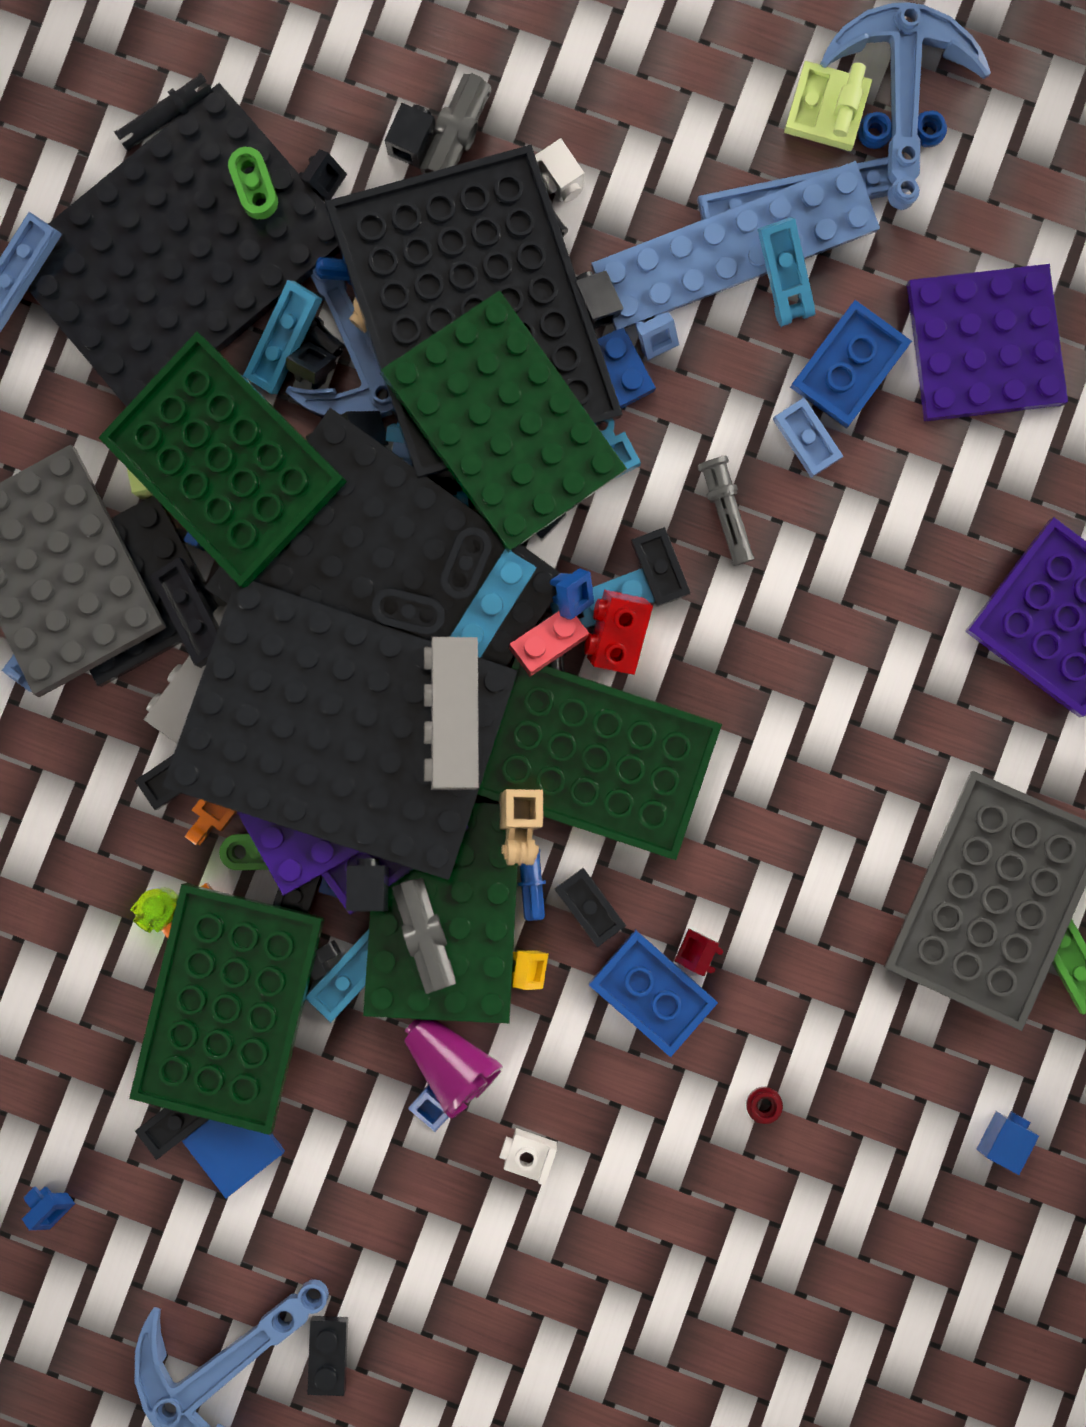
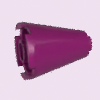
M415 1019L405 1030L408 1034L404 1040L406 1046L444 1113L450 1119L455 1118L468 1107L464 1101L468 1103L475 1097L477 1099L501 1073L500 1069L503 1066L499 1061L437 1020Z

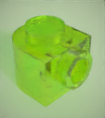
M167 887L146 891L130 909L137 915L133 921L148 933H151L153 929L157 933L161 932L173 920L178 895Z

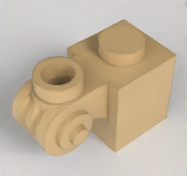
M506 789L500 793V830H506L505 844L501 847V852L504 854L507 865H533L539 853V845H535L532 834L533 830L543 827V790Z

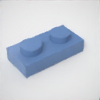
M805 397L774 416V423L811 478L843 457Z

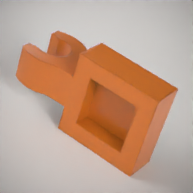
M199 799L192 811L200 817L187 832L185 838L193 844L201 846L210 834L213 826L223 832L237 811Z

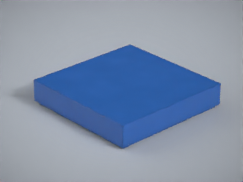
M207 1120L182 1141L225 1198H228L285 1152L272 1133L268 1135L213 1120Z

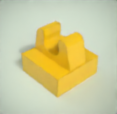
M540 951L513 952V960L516 961L515 972H512V987L522 990L543 989L549 953Z

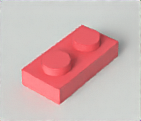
M558 611L510 643L509 650L531 677L586 640L589 632L577 616L570 620L560 616V611Z

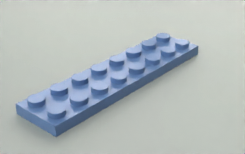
M857 162L848 163L592 262L591 267L594 274L607 271L624 308L619 316L612 321L614 329L618 330L623 327L626 329L636 325L635 323L639 321L644 322L652 319L654 315L670 312L766 275L767 269L758 235V228L790 217L795 218L804 259L877 232L880 227Z

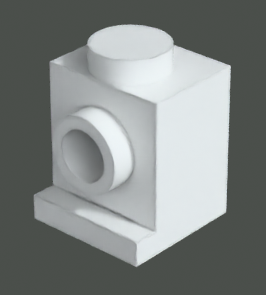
M561 138L535 155L549 194L554 192L560 202L563 200L569 202L581 193L584 187V171Z
M516 1128L513 1138L506 1136L499 1158L505 1160L504 1170L536 1180L539 1184L545 1185L557 1151V1142ZM525 1152L531 1153L534 1159L530 1163L521 1161V1154Z

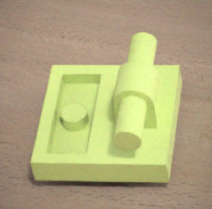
M805 61L784 133L851 152L872 83V79L864 77L866 66L862 63H853L851 71L848 73L830 67L824 68L822 65Z

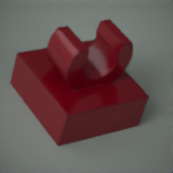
M688 929L674 961L690 971L705 977L706 972L714 973L716 968L710 965L714 954L722 955L724 951L718 947V942L699 932Z

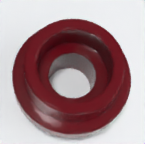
M758 1087L749 1094L746 1101V1109L750 1117L757 1123L770 1124L780 1117L783 1103L780 1095L774 1089ZM761 1099L770 1100V1106L767 1110L762 1111L758 1109V1102Z

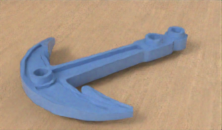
M909 2L891 3L866 10L847 23L835 35L820 63L826 68L842 57L861 52L867 43L888 42L890 44L892 140L888 145V179L892 186L888 191V201L894 208L899 210L910 208L917 200L920 192L915 180L920 175V138L917 135L922 44L945 49L943 58L965 66L982 79L987 78L991 74L986 57L976 40L967 30L947 14L926 5ZM904 16L911 18L913 22H908ZM902 152L909 154L911 160L905 159L902 156ZM901 186L908 188L911 194L903 193Z
M313 269L311 278L321 298L329 306L361 380V386L337 394L334 388L309 390L288 386L285 392L300 406L320 417H324L329 408H332L340 415L346 411H380L382 418L392 415L390 411L393 410L389 396L383 400L377 398L378 392L381 389H386L383 377L380 375V368L368 332H362L349 320L353 314L354 306L346 293L347 286L345 281L320 279L316 275L315 269Z
M316 1279L305 1282L298 1294H290L262 1316L258 1325L177 1383L172 1380L163 1364L167 1352L161 1334V1309L154 1307L142 1327L135 1350V1385L143 1410L154 1427H211L196 1412V1409L270 1346L278 1345L305 1324L309 1314L320 1312L328 1300L329 1292L327 1286L322 1281ZM310 1289H317L321 1297L312 1299L308 1291ZM283 1311L289 1312L292 1320L288 1322L283 1321L280 1318V1313ZM165 1404H173L176 1407V1411L168 1412ZM221 1424L216 1425V1427H224Z

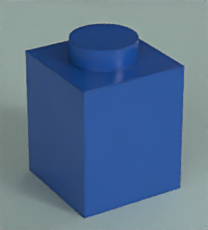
M996 1111L976 1149L991 1161L1020 1175L1039 1135L1028 1128L1031 1122L1010 1111L1007 1117Z

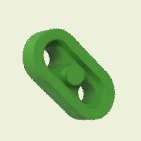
M252 147L238 148L231 154L228 168L240 202L250 217L255 219L268 218L277 209L278 197L266 163L258 150ZM254 167V171L252 173H244L246 168ZM258 199H266V202L263 205H255Z
M249 834L231 835L222 842L219 855L222 863L227 868L232 870H269ZM238 845H242L246 850V854L242 859L238 858L234 852Z

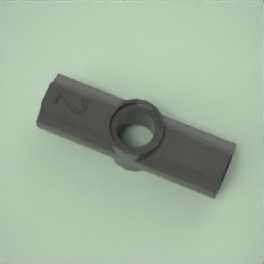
M473 73L463 74L449 106H445L437 118L433 132L434 139L420 167L422 174L457 165L463 151L467 152L470 149L477 133L478 119L491 93V85L484 81L482 77Z
M423 878L410 880L392 887L398 910L404 923L402 931L411 957L415 958L425 993L428 994L457 984L445 949L447 942L438 915L434 914Z

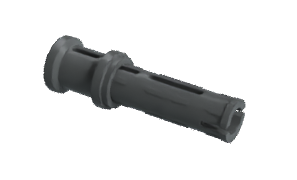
M721 456L705 461L697 467L699 472L704 474L709 490L706 494L707 498L711 503H715L733 560L732 563L733 566L754 560L755 556H753L735 499L738 488L736 484H732L727 468L728 456Z

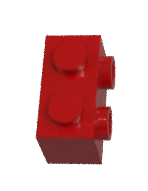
M604 589L602 599L598 598L594 606L593 619L596 620L593 634L589 633L584 647L587 659L593 667L635 675L653 605L643 597Z

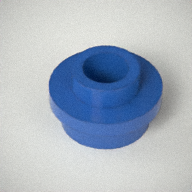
M937 111L920 113L918 115L917 135L920 138V146L930 148L940 144L947 133V124L944 117ZM923 127H930L933 130V134L925 133Z
M881 112L865 115L861 119L857 132L860 142L871 149L885 146L892 137V122L889 117ZM876 128L880 132V135H872L869 132V129Z

